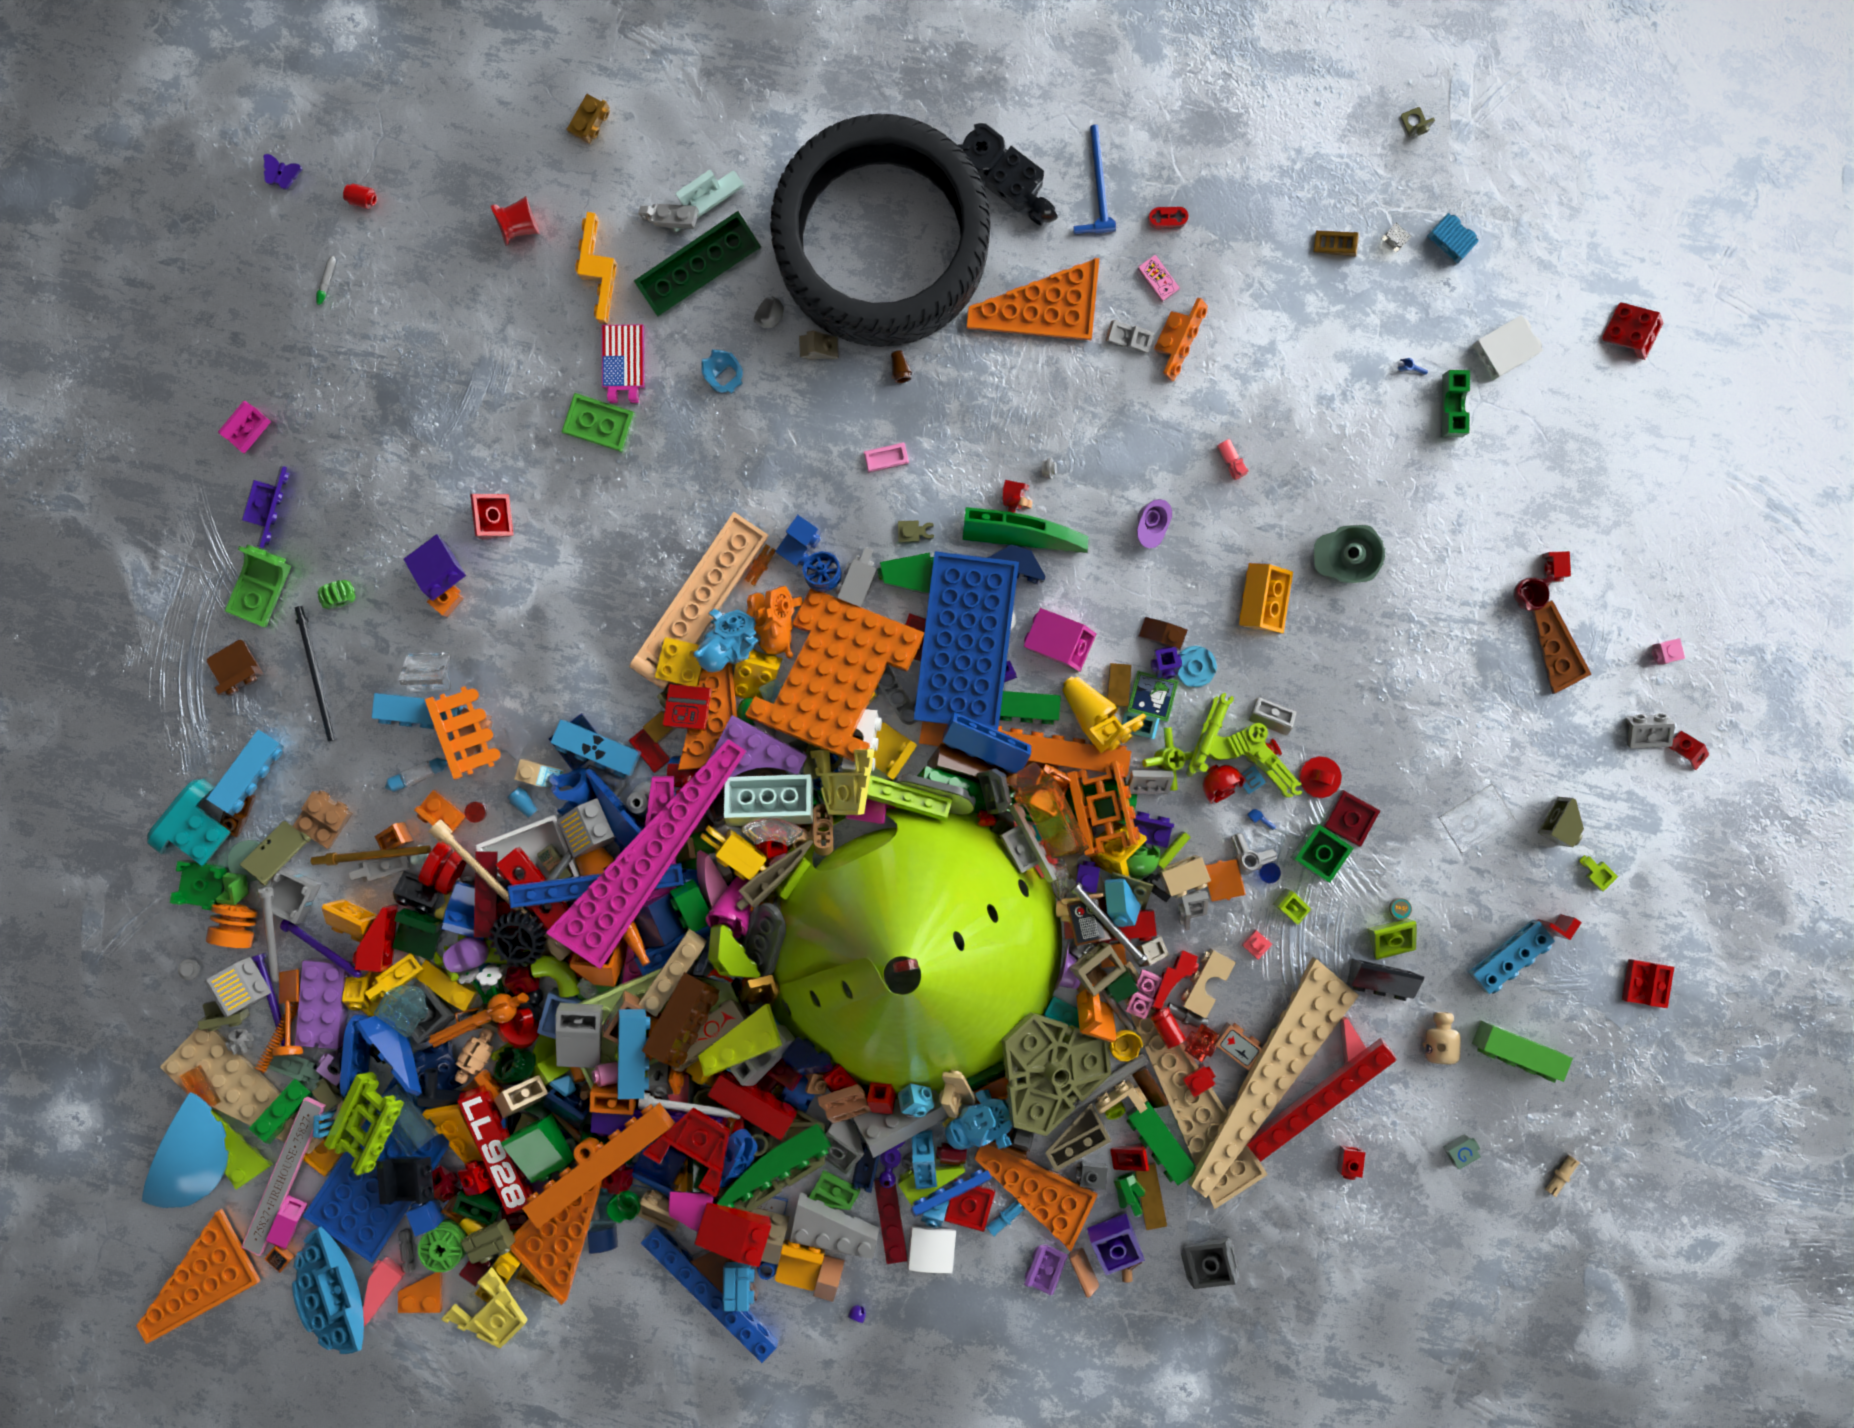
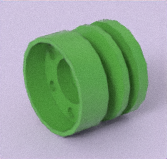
M452 1219L443 1220L435 1229L426 1232L421 1238L418 1245V1256L421 1263L427 1269L434 1272H446L453 1269L467 1254L461 1244L462 1240L467 1236L466 1232Z

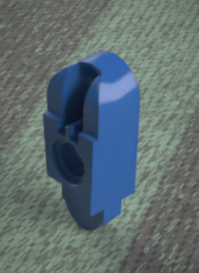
M740 1129L729 1137L720 1182L721 1188L728 1186L736 1177L739 1179L747 1171L754 1159L758 1146L746 1129Z

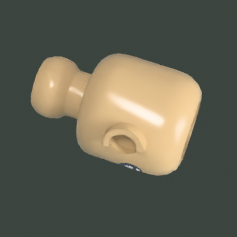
M1435 1012L1433 1020L1436 1023V1028L1426 1031V1042L1422 1043L1425 1048L1426 1058L1429 1062L1435 1064H1456L1460 1060L1461 1037L1459 1032L1451 1029L1454 1016L1448 1012Z

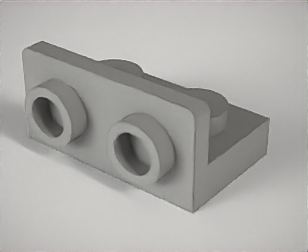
M1657 713L1649 716L1636 714L1626 717V722L1630 726L1627 742L1630 748L1672 746L1675 723L1668 715Z
M1132 770L1131 774L1124 778L1125 786H1129L1131 794H1168L1174 775L1173 771Z

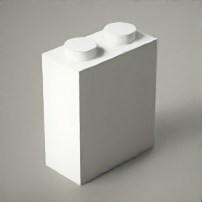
M1522 315L1472 344L1493 380L1543 351L1541 341L1538 337L1534 336L1529 321L1523 318Z

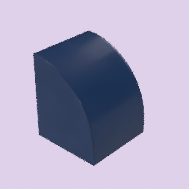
M617 1225L590 1228L588 1231L589 1254L607 1252L618 1247Z

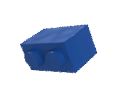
M437 1198L423 1204L415 1202L411 1204L412 1208L406 1212L415 1237L435 1229L446 1219L445 1214L441 1212L443 1209Z

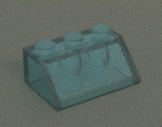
M399 1083L381 1097L394 1095L396 1097L395 1101L402 1100L404 1102L401 1113L396 1119L390 1135L404 1154L410 1157L437 1136L438 1132L434 1129L436 1125L430 1119L426 1120L422 1115L426 1109L424 1106H418V1098L415 1094L406 1092ZM377 1109L376 1112L381 1115L382 1112Z

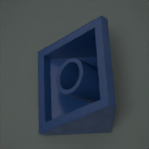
M670 892L646 901L634 919L645 948L664 946L686 932L678 918L680 917L678 911L674 910L670 899H672Z
M553 1088L547 1094L543 1106L576 1129H579L590 1113V1098L582 1100L580 1098L581 1091L577 1088L574 1093L567 1097H564Z

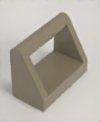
M1102 941L1069 967L1093 997L1126 971L1111 945ZM1108 957L1117 968L1096 985L1092 986L1086 974Z

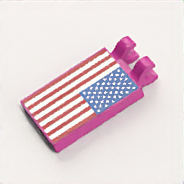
M643 324L602 325V388L608 389L607 401L609 403H618V390H629L628 400L630 403H639V388H645V326Z

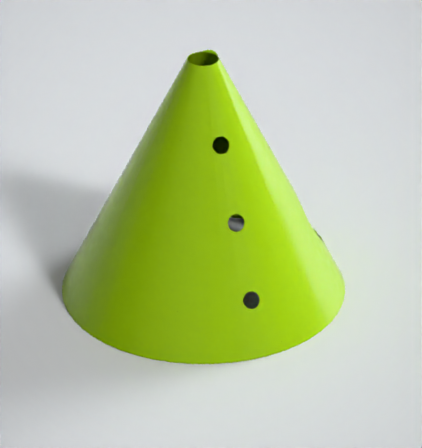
M895 807V809L886 808L885 815L895 821L897 828L880 829L854 838L827 855L818 864L816 869L812 861L814 853L813 839V844L804 855L810 866L788 899L785 900L780 897L776 890H774L763 900V903H771L776 906L783 915L786 924V935L774 973L772 974L774 982L777 981L780 990L771 1007L774 1017L781 1025H785L800 1043L814 1051L811 1061L822 1063L826 1070L828 1068L831 1070L834 1066L840 1064L867 1094L869 1093L871 1082L892 1084L896 1093V1099H898V1093L910 1083L929 1087L931 1091L936 1090L937 1094H940L941 1090H944L945 1081L942 1078L943 1072L949 1073L950 1070L959 1071L967 1079L1000 1062L1005 1064L1002 1038L1030 1012L1044 1016V1012L1055 991V983L1061 967L1063 944L1061 918L1056 916L1057 900L1051 882L1048 883L1045 877L1042 878L1035 867L1019 873L1002 839H999L997 834L990 831V826H980L978 824L981 819L977 817L978 813L972 812L967 815H956L949 812L947 820L943 821ZM821 814V819H825V814ZM833 815V826L845 819L846 815L839 817ZM821 827L818 829V831L820 832H826L829 830L826 827ZM1020 879L1027 885L1028 897H1025L1019 889L1018 881ZM988 904L992 905L997 912V923H994L989 917L987 911ZM955 931L960 933L964 940L963 951H960L955 945L953 939ZM900 956L914 960L921 972V980L918 987L905 995L891 992L884 980L886 964L891 959ZM843 981L849 986L853 998H850L844 991ZM811 990L817 995L821 1007L812 999ZM782 999L788 1004L791 1015L785 1010Z

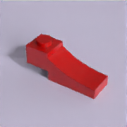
M1182 950L1177 954L1173 968L1166 967L1161 973L1162 980L1150 1009L1155 1011L1161 1010L1173 987L1183 977L1187 979L1196 974L1199 963H1196L1198 956Z

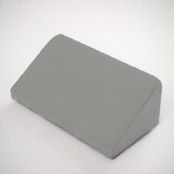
M1257 697L1249 721L1261 723L1268 729L1288 735L1293 728L1297 712Z

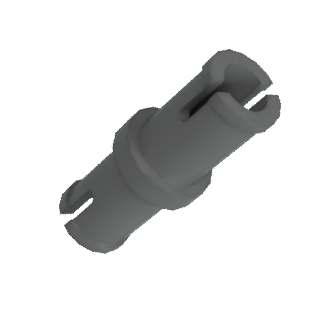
M1171 1002L1168 1003L1167 1007H1169L1170 1013L1173 1014L1175 1019L1180 1020L1182 1024H1189L1202 1031L1207 1028L1208 1018H1204L1189 1009L1181 1008Z

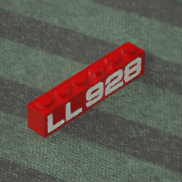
M484 1084L461 1093L458 1098V1104L505 1212L508 1215L521 1210L528 1203L526 1199L534 1193L531 1184H527L526 1175L501 1145V1142L508 1138L510 1134L507 1128H503L501 1113L499 1109L495 1110L492 1103L494 1102L492 1092L490 1090L487 1091Z

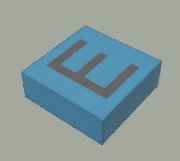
M1255 765L1241 773L1246 780L1243 788L1247 794L1252 793L1266 783Z

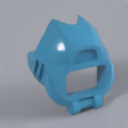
M712 349L711 356L707 359H702L701 369L703 377L716 392L725 393L729 391L732 394L737 386L743 384L741 381L743 376L742 366L731 352ZM728 367H732L736 372V376L725 386L720 385L716 378Z

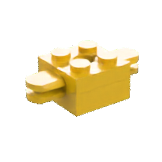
M707 826L705 830L718 839L720 843L705 833H702L700 836L715 848L717 861L726 868L728 866L734 868V873L743 880L746 878L751 880L760 873L759 870L764 871L768 868L764 865L767 860L766 856L732 829H729L726 835L723 836L712 827Z

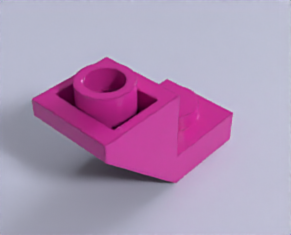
M288 1195L276 1215L266 1242L286 1250L296 1232L297 1224L307 1208V1203Z

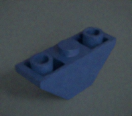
M1009 545L987 557L1019 562L1017 579L1019 576L1027 578L1028 582L1034 584L1045 581L1046 576L1031 550Z

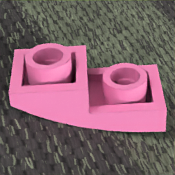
M1142 969L1136 981L1139 991L1130 996L1126 1012L1146 1019L1162 977Z

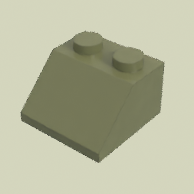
M1558 797L1537 833L1559 846L1573 848L1578 845L1582 839L1584 827L1576 799Z

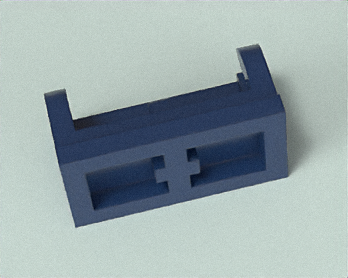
M861 1142L864 1154L855 1165L851 1184H853L854 1189L863 1188L865 1192L871 1193L880 1155L873 1158L866 1144Z

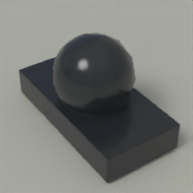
M538 987L537 990L526 993L529 1000L519 1005L521 1009L529 1008L536 1021L541 1020L544 1010L539 1006L543 1000V991ZM510 990L507 992L511 997L515 996Z

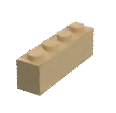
M688 929L638 1005L656 1017L674 992L683 973H687L704 948L707 940Z

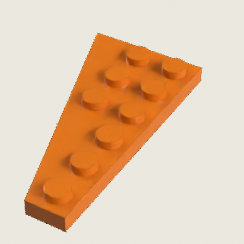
M727 662L719 672L711 673L702 668L698 687L712 689L706 731L687 730L678 771L701 769L708 762L731 716L737 717L732 663Z
M988 1144L979 1147L974 1159L986 1171L989 1170L990 1175L1001 1183L1019 1203L1071 1252L1098 1193L1087 1187H1080L1079 1183L1028 1159L1023 1160Z

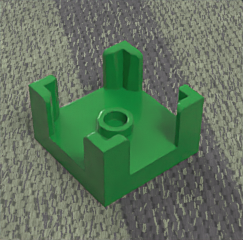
M191 860L177 861L176 872L182 871L179 890L171 893L170 903L202 906L201 909L210 911L212 905L221 904L216 902V898L224 892L223 876L228 873V867L207 863L201 866L196 861Z

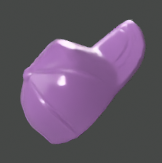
M464 937L445 951L443 955L444 966L450 972H461L476 968L486 962L489 955L488 946L484 939Z

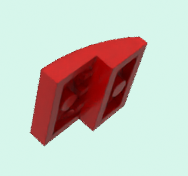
M1628 959L1622 1000L1668 1008L1675 967Z

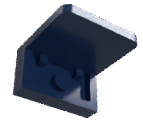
M447 1041L435 1048L432 1045L413 1054L422 1089H424L425 1070L427 1068H436L438 1070L437 1089L454 1090L464 1085L455 1080V1076L461 1068L456 1065V1061L453 1058L451 1041Z

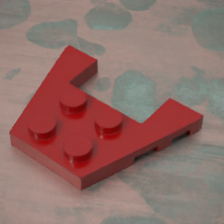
M693 1107L653 1142L643 1154L660 1164L670 1145L709 1168L699 1188L716 1197L720 1188L730 1129Z

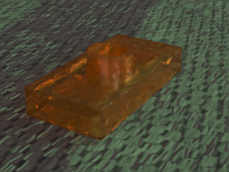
M201 1065L180 1075L188 1092L199 1096L210 1107L221 1102Z

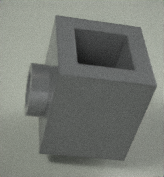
M1081 1161L1080 1167L1076 1168V1180H1079L1080 1187L1106 1190L1108 1167L1103 1163Z

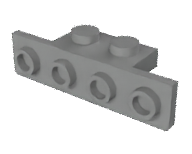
M1017 803L1010 805L1008 809L1017 826L1000 835V838L1019 873H1023L1038 864L1048 883L1057 880L1055 876L1056 870L1051 863H1048L1044 847L1038 844L1034 828L1028 825L1024 809L1018 806Z

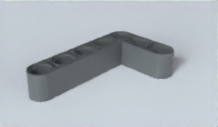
M887 665L883 675H890L892 683L889 686H884L879 681L878 685L900 720L906 725H912L918 722V720L907 722L903 718V713L906 710H912L915 713L916 700L911 702L894 673ZM895 692H900L904 696V700L900 704L892 701V695Z

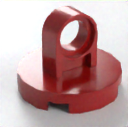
M1317 756L1303 763L1299 770L1298 779L1305 793L1312 797L1325 798L1338 790L1341 785L1342 774L1340 767L1335 761L1328 757Z
M517 1007L514 1018L505 1023H498V1035L504 1043L508 1042L514 1048H527L539 1037L537 1030L540 1021H536L533 1018L529 1008L521 1009Z

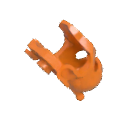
M779 586L778 588L766 591L765 597L761 593L749 595L746 614L755 618L756 625L754 630L761 638L758 642L761 649L770 655L785 652L786 657L790 659L793 657L790 649L791 631L793 630L791 616L795 611L794 607L802 605L803 602L801 596L793 598L786 586Z

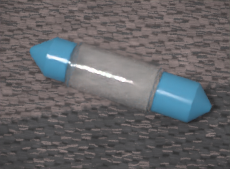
M435 758L404 770L400 774L388 778L385 789L395 792L431 778L444 770L447 760Z

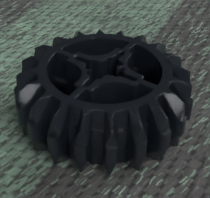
M512 910L507 914H502L491 927L490 932L492 934L489 936V940L493 942L490 944V948L496 949L494 955L499 954L501 956L500 961L507 960V966L514 963L515 968L520 965L527 967L529 963L532 965L540 959L547 946L545 944L548 938L544 937L547 930H541L543 923L536 922L537 916L530 918V912H526L523 915L521 910H518L516 913ZM507 926H519L518 929L506 928ZM519 949H523V950L528 949V950H531V951H528V952H520V951H518V950H519Z

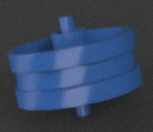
M820 551L813 553L807 557L803 564L802 570L805 581L815 591H830L841 581L842 571L839 561L835 555L829 552ZM832 563L837 566V568L828 569ZM809 569L815 571V573L807 576ZM829 574H835V576L831 579ZM818 577L817 583L811 581L812 579Z

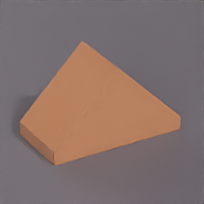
M824 1255L813 1294L814 1297L834 1301L845 1260Z

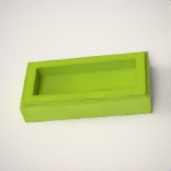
M1181 832L1160 856L1159 867L1164 869L1191 838L1186 832Z

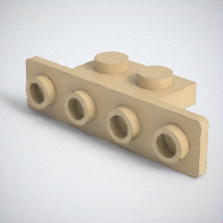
M950 1070L949 1073H942L945 1087L940 1092L939 1101L949 1117L957 1118L960 1103L977 1105V1099L961 1072Z

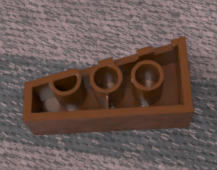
M941 743L927 761V767L975 782H979L977 773L997 769L1006 774L1009 792L1013 793L1017 789L1018 774L1008 773L1002 767L990 765L981 758L971 757L964 751L950 748L946 744Z

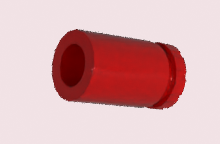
M1169 1007L1155 1011L1150 1016L1167 1049L1176 1047L1186 1040L1173 1014L1170 1013Z

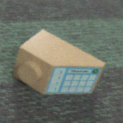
M520 759L514 780L551 788L553 785L549 781V776L552 773L557 776L565 774L566 770L527 759Z

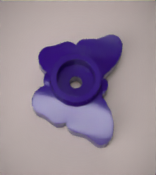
M270 154L263 156L265 182L269 185L277 184L283 190H287L302 171V167L297 163L285 165L282 162L279 163Z

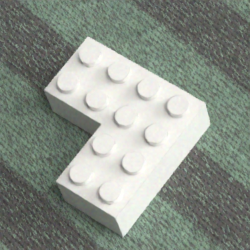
M560 814L550 816L476 845L477 851H498V862L515 848L521 847L546 879L550 874L540 862L537 853L548 845L553 844L564 857L569 847L557 822V819L561 817ZM574 858L569 865L574 875L573 877H578L580 874ZM517 868L515 871L516 876L524 873L521 868ZM498 873V882L504 881L505 879ZM550 903L544 904L545 910L551 908Z

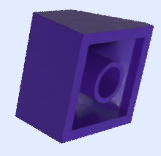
M1126 1213L1087 1228L1090 1243L1105 1276L1145 1261L1134 1229Z

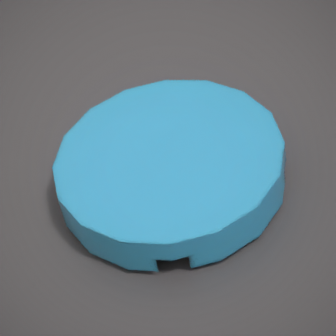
M1191 646L1182 650L1179 653L1182 659V667H1180L1178 675H1176L1179 681L1186 686L1194 688L1211 682L1217 669L1216 659L1212 652L1201 646Z

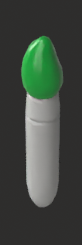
M331 256L326 263L321 284L316 293L317 305L322 304L326 298V291L336 263L334 256Z

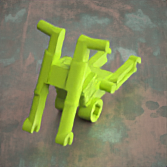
M1222 693L1219 697H1214L1211 702L1210 712L1205 723L1202 725L1203 729L1194 748L1186 775L1192 777L1196 772L1207 771L1208 765L1204 763L1207 757L1221 761L1235 759L1244 755L1249 762L1255 763L1265 772L1281 791L1282 796L1290 798L1301 795L1302 791L1295 790V787H1299L1301 783L1267 747L1265 740L1268 736V730L1265 725L1255 723L1228 737L1217 735L1219 729L1222 728L1223 719L1229 705L1234 701V697L1230 696L1228 701L1225 700L1226 693Z

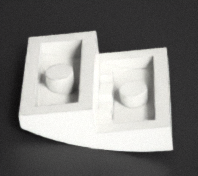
M911 1227L907 1269L928 1273H952L956 1231L954 1229H933L932 1227Z

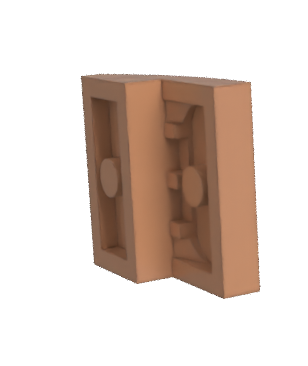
M858 1084L817 1097L819 1106L825 1110L827 1119L833 1124L871 1112L867 1103V1096Z

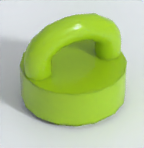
M1120 1101L1104 1113L1107 1119L1115 1120L1123 1116L1126 1109L1123 1102Z

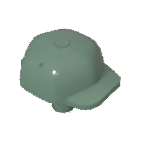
M1342 526L1335 532L1322 535L1316 540L1314 544L1315 568L1318 573L1327 577L1337 578L1341 582H1367L1373 580L1382 568V565H1384L1386 548L1384 547L1383 540H1381L1380 536L1371 526Z

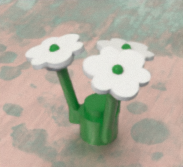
M493 963V965L486 966L483 972L480 973L478 967L465 970L459 976L458 982L460 984L471 982L481 996L483 1003H488L493 996L505 993L501 977L510 965ZM475 978L480 981L481 985H490V989L487 990L486 994L477 984Z

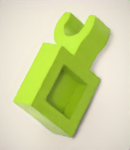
M1583 855L1578 860L1590 871L1586 877L1600 891L1604 892L1618 878L1602 861L1597 864L1590 856L1587 857L1586 855Z

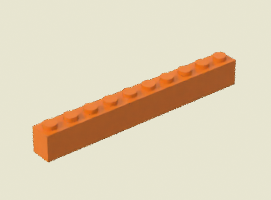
M922 721L919 744L939 746L941 743L945 744L942 742L943 733L948 724ZM1002 726L998 727L997 731L1031 745V756L1028 761L1107 773L1105 764L1118 761L1120 765H1124L1126 776H1128L1132 751L1127 750V746L1119 745L1113 751L1108 749L1101 753L1094 744H1085V739L1073 738L1071 742L1065 741V736L1052 734V738L1043 737L1044 733L1031 731V735L1023 734L1021 729L1011 728L1010 732L1002 731Z

